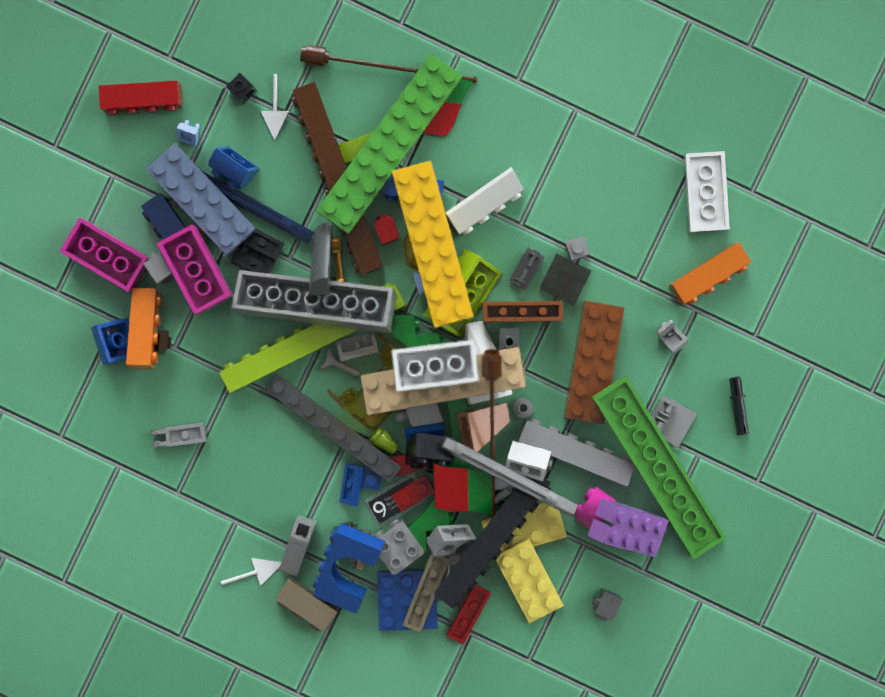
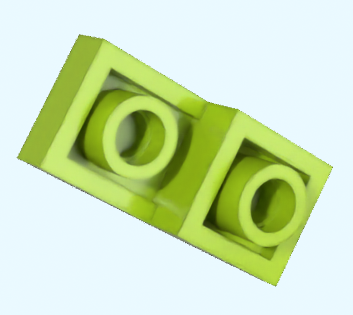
M373 132L339 144L345 163L353 161Z

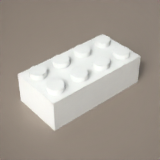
M474 340L392 350L396 390L398 392L480 382L476 343Z

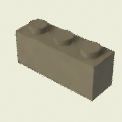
M290 576L275 598L278 601L277 604L284 609L289 608L292 610L294 616L298 619L308 621L314 630L324 632L339 608L313 596L314 592Z

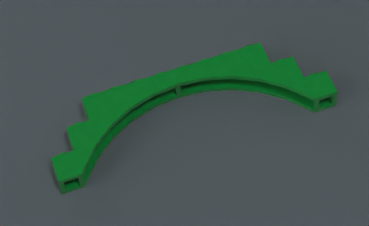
M415 315L393 316L392 336L407 347L415 348L444 344L443 337H439V333L416 334V331H419V319H415ZM467 398L446 401L451 420L452 438H455V442L461 444L462 438L457 413L466 411L467 406H470ZM454 456V462L447 467L470 468L471 464ZM433 498L425 510L407 527L424 551H427L428 543L426 541L430 534H426V531H433L436 526L453 525V514L447 510L436 508Z

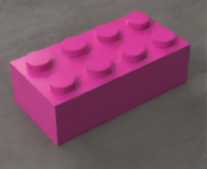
M80 217L59 251L127 292H132V288H137L147 271L144 265L148 261L147 255Z
M190 225L157 243L194 315H200L234 297L196 226Z

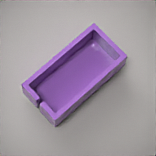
M601 498L595 515L611 522V525L609 526L593 519L588 536L603 544L656 557L669 520L648 511Z

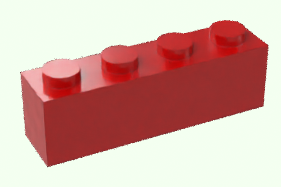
M177 80L98 85L100 109L107 115H118L119 112L124 111L127 114H137L140 110H146L147 113L158 112V109L173 112L177 111V108H183L181 84Z

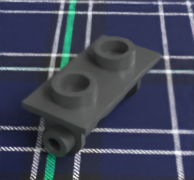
M528 247L509 282L526 291L544 256L540 252Z

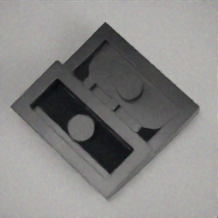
M256 229L240 244L231 259V263L246 271L270 274L284 243Z

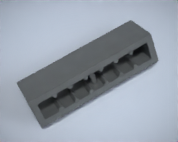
M331 222L319 225L313 234L309 295L330 294L333 249Z

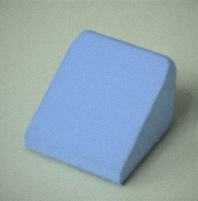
M414 272V279L421 296L424 293L419 273Z

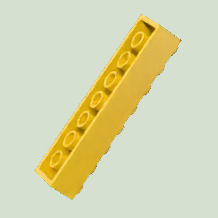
M431 161L392 171L434 328L473 318Z

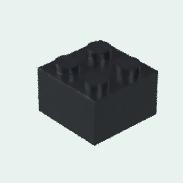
M416 433L406 441L405 465H411V468L414 469L429 467L431 471H433V463L447 467L454 462V455L440 447L445 438L455 441V438Z

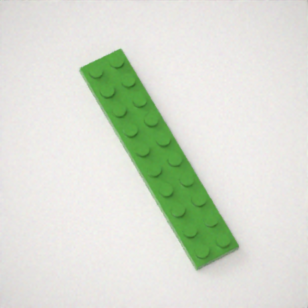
M430 54L316 212L349 235L393 175L392 171L396 170L462 80L463 75L433 54Z
M627 376L621 377L592 396V399L690 556L695 559L726 539Z

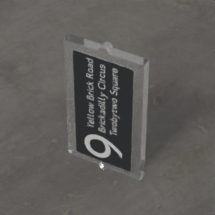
M410 473L363 500L370 512L369 516L373 517L378 528L429 500L426 497L401 512L391 496L396 491L416 480L417 478L414 473Z

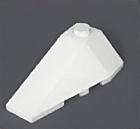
M483 321L466 324L465 341H475L477 354H482L488 349H496ZM512 390L494 393V399L511 395ZM490 394L467 398L468 404L490 400Z

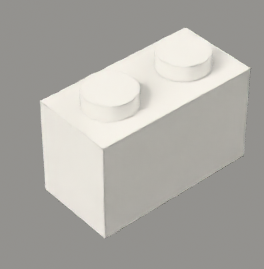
M513 441L507 457L506 467L522 476L543 481L551 451Z

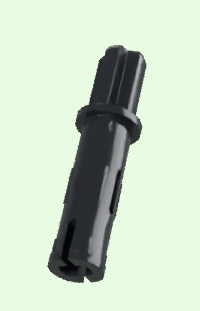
M731 377L729 379L730 399H732L736 434H749L744 402L746 395L743 394L741 377Z

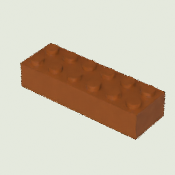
M583 301L563 415L565 418L605 424V418L592 399V396L612 384L625 307Z

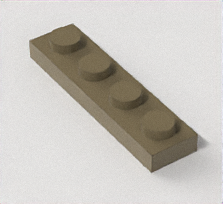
M431 552L402 626L421 633L436 596L434 592L440 586L450 558L446 556L434 557Z

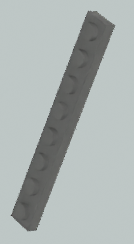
M276 374L265 390L389 483H391L402 468L401 465L279 374Z

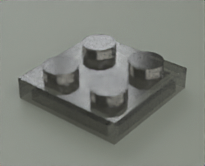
M556 253L539 289L574 306L591 270Z

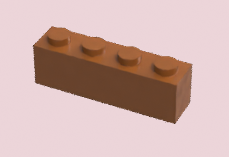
M563 301L483 302V322L563 321Z

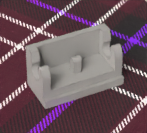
M375 331L337 340L336 342L340 362L380 352Z

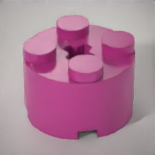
M598 487L594 489L589 488L584 496L586 501L583 505L578 504L575 511L576 516L574 519L589 530L593 519L601 522L604 520L595 515L601 498L616 501Z

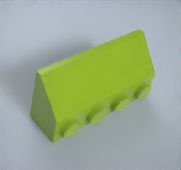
M465 248L458 261L472 313L475 316L502 272L481 256ZM428 306L423 315L432 320ZM473 318L442 327L461 338L465 332L466 324L471 323Z

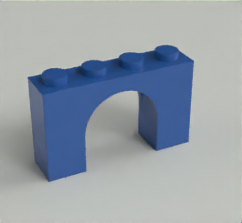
M341 523L338 529L334 528L330 536L332 544H328L324 556L327 558L326 561L321 562L318 572H321L320 577L317 576L312 587L315 588L313 596L357 614L367 588L342 577L337 570L336 561L349 557L375 567L385 541Z

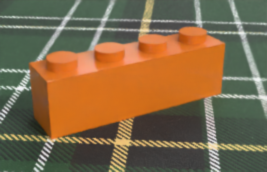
M737 242L677 279L669 286L680 304L687 303L689 306L698 300V295L702 293L706 295L715 289L713 286L720 282L722 285L732 279L730 275L737 272V274H740L748 269L746 265L751 263V260L741 244Z
M132 288L126 365L130 369L154 370L155 364L158 363L156 345H159L160 336L157 333V329L161 325L159 307H162L163 298L156 288Z

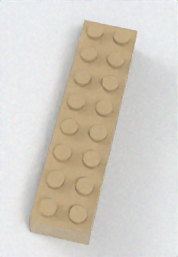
M520 348L499 350L502 356V376L494 381V393L526 388ZM483 353L477 354L480 382L398 392L396 390L394 369L361 375L367 415L490 394V381L482 377L481 356Z

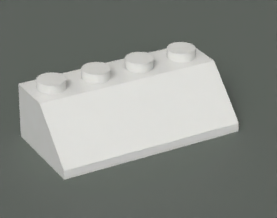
M510 167L446 212L447 220L458 235L463 233L466 236L474 230L472 226L478 222L480 225L490 219L488 215L492 212L499 213L506 208L505 203L510 200L514 202L522 196L521 192L524 189L513 168Z

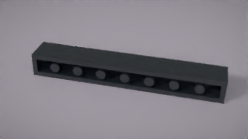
M545 477L543 481L528 478L529 480L551 490V488H549L551 482L548 481ZM516 488L434 594L452 609L455 606L459 608L465 601L463 596L466 592H472L477 586L478 582L476 580L480 574L484 576L490 569L488 564L491 560L494 559L496 561L503 552L500 550L505 543L508 545L515 537L512 533L516 528L521 529L526 523V515L529 512L533 513L539 506L537 503L538 499Z

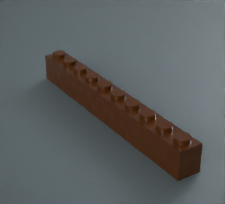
M313 82L294 89L293 93L295 96L291 98L295 108L299 107L301 114L298 117L301 125H306L308 133H305L308 144H313L315 151L312 152L315 163H320L322 169L318 171L322 181L326 180L328 188L325 190L328 195L347 167L316 83ZM364 215L349 235L340 229L342 236H347L349 243H346L349 255H354L355 261L352 263L356 273L360 272L361 276L384 268Z

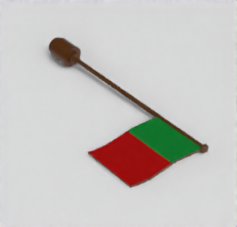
M307 45L302 46L300 62H305L306 65L324 67L325 63L328 64L329 60L412 73H417L419 70L329 56L330 52L326 51V47ZM463 76L462 80L423 132L424 134L444 137L448 135L456 121L466 93L472 83L475 84L478 80L476 76L474 78Z
M488 349L481 356L482 377L490 381V459L494 461V381L502 376V356L499 350ZM433 463L434 506L436 508L447 511H473L488 514L490 518L494 517L496 514L494 476L480 469L446 467Z

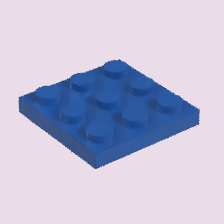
M424 569L401 570L395 575L390 570L377 571L379 631L412 630L402 626ZM437 596L434 598L422 629H438Z

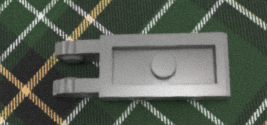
M205 422L165 427V429L150 431L151 435L154 436L164 433L166 436V441H155L152 443V447H171L207 442Z

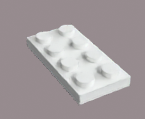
M725 151L685 154L689 233L729 230Z

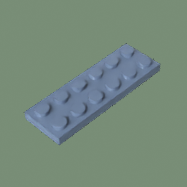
M175 143L146 168V171L226 256L256 230Z

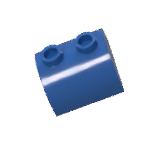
M229 146L216 148L208 162V166L212 168L211 174L219 179L223 176L229 180L227 185L234 190L245 188L260 169Z
M128 318L91 327L103 366L127 359L130 323Z

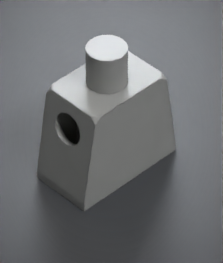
M437 403L395 411L398 423L409 419L412 427L443 422Z

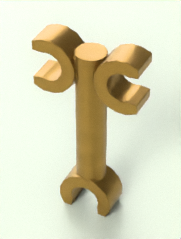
M341 236L333 237L331 242L335 261L336 282H345Z

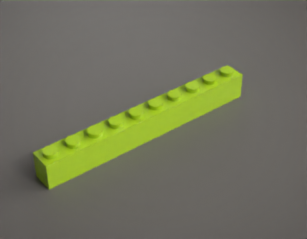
M391 283L382 286L393 288L397 294L394 312L406 306L396 284L391 285ZM311 324L306 329L300 327L293 331L294 335L288 338L286 335L275 340L276 344L270 347L266 344L257 349L258 353L254 355L248 353L240 357V362L236 364L230 362L224 365V370L219 373L229 393H233L359 329Z

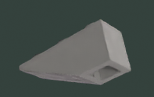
M298 515L279 568L280 571L298 576L317 524L316 520Z

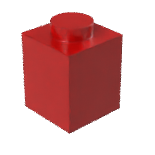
M387 214L378 216L376 218L377 221L373 222L382 246L401 239L392 215L387 216Z

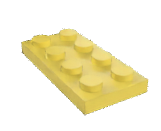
M544 502L539 503V506L533 513L529 512L526 515L525 519L527 521L521 529L516 528L512 533L515 535L508 545L505 543L500 550L529 537L533 547L566 538L567 535L560 511ZM492 518L481 520L483 529L487 526V524L491 521Z
M529 537L502 550L503 552L496 561L529 623L564 606Z

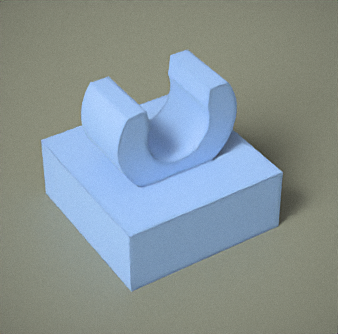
M188 120L185 123L180 122L177 127V140L196 147L199 139V124L192 127Z

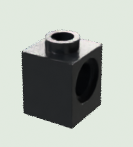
M240 72L226 86L243 105L257 92L255 87Z

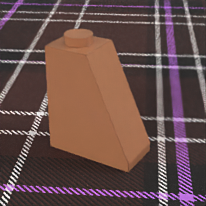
M494 403L495 436L510 422L507 403ZM490 404L457 413L462 444L476 452L490 441Z

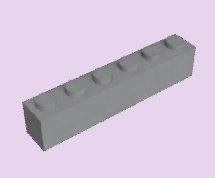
M531 418L530 421L525 420L517 442L551 451V456L628 487L635 470V466L629 457L621 455V458L614 455L615 451L605 447L603 450L595 448L596 444L585 440V443L577 440L578 436L567 432V435L559 433L560 429L549 425L548 428L541 426L542 422Z

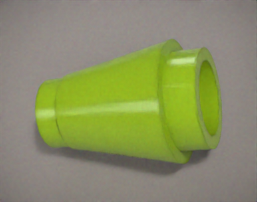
M378 427L369 437V440L372 441L371 444L391 455L399 447L385 429Z

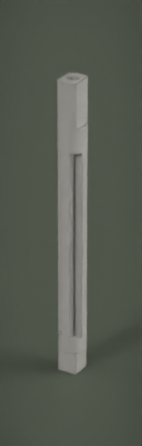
M449 438L444 439L440 448L450 452L457 458L570 517L575 514L578 507L577 504Z

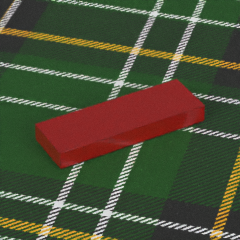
M479 585L472 592L469 591L446 636L464 645L491 592Z

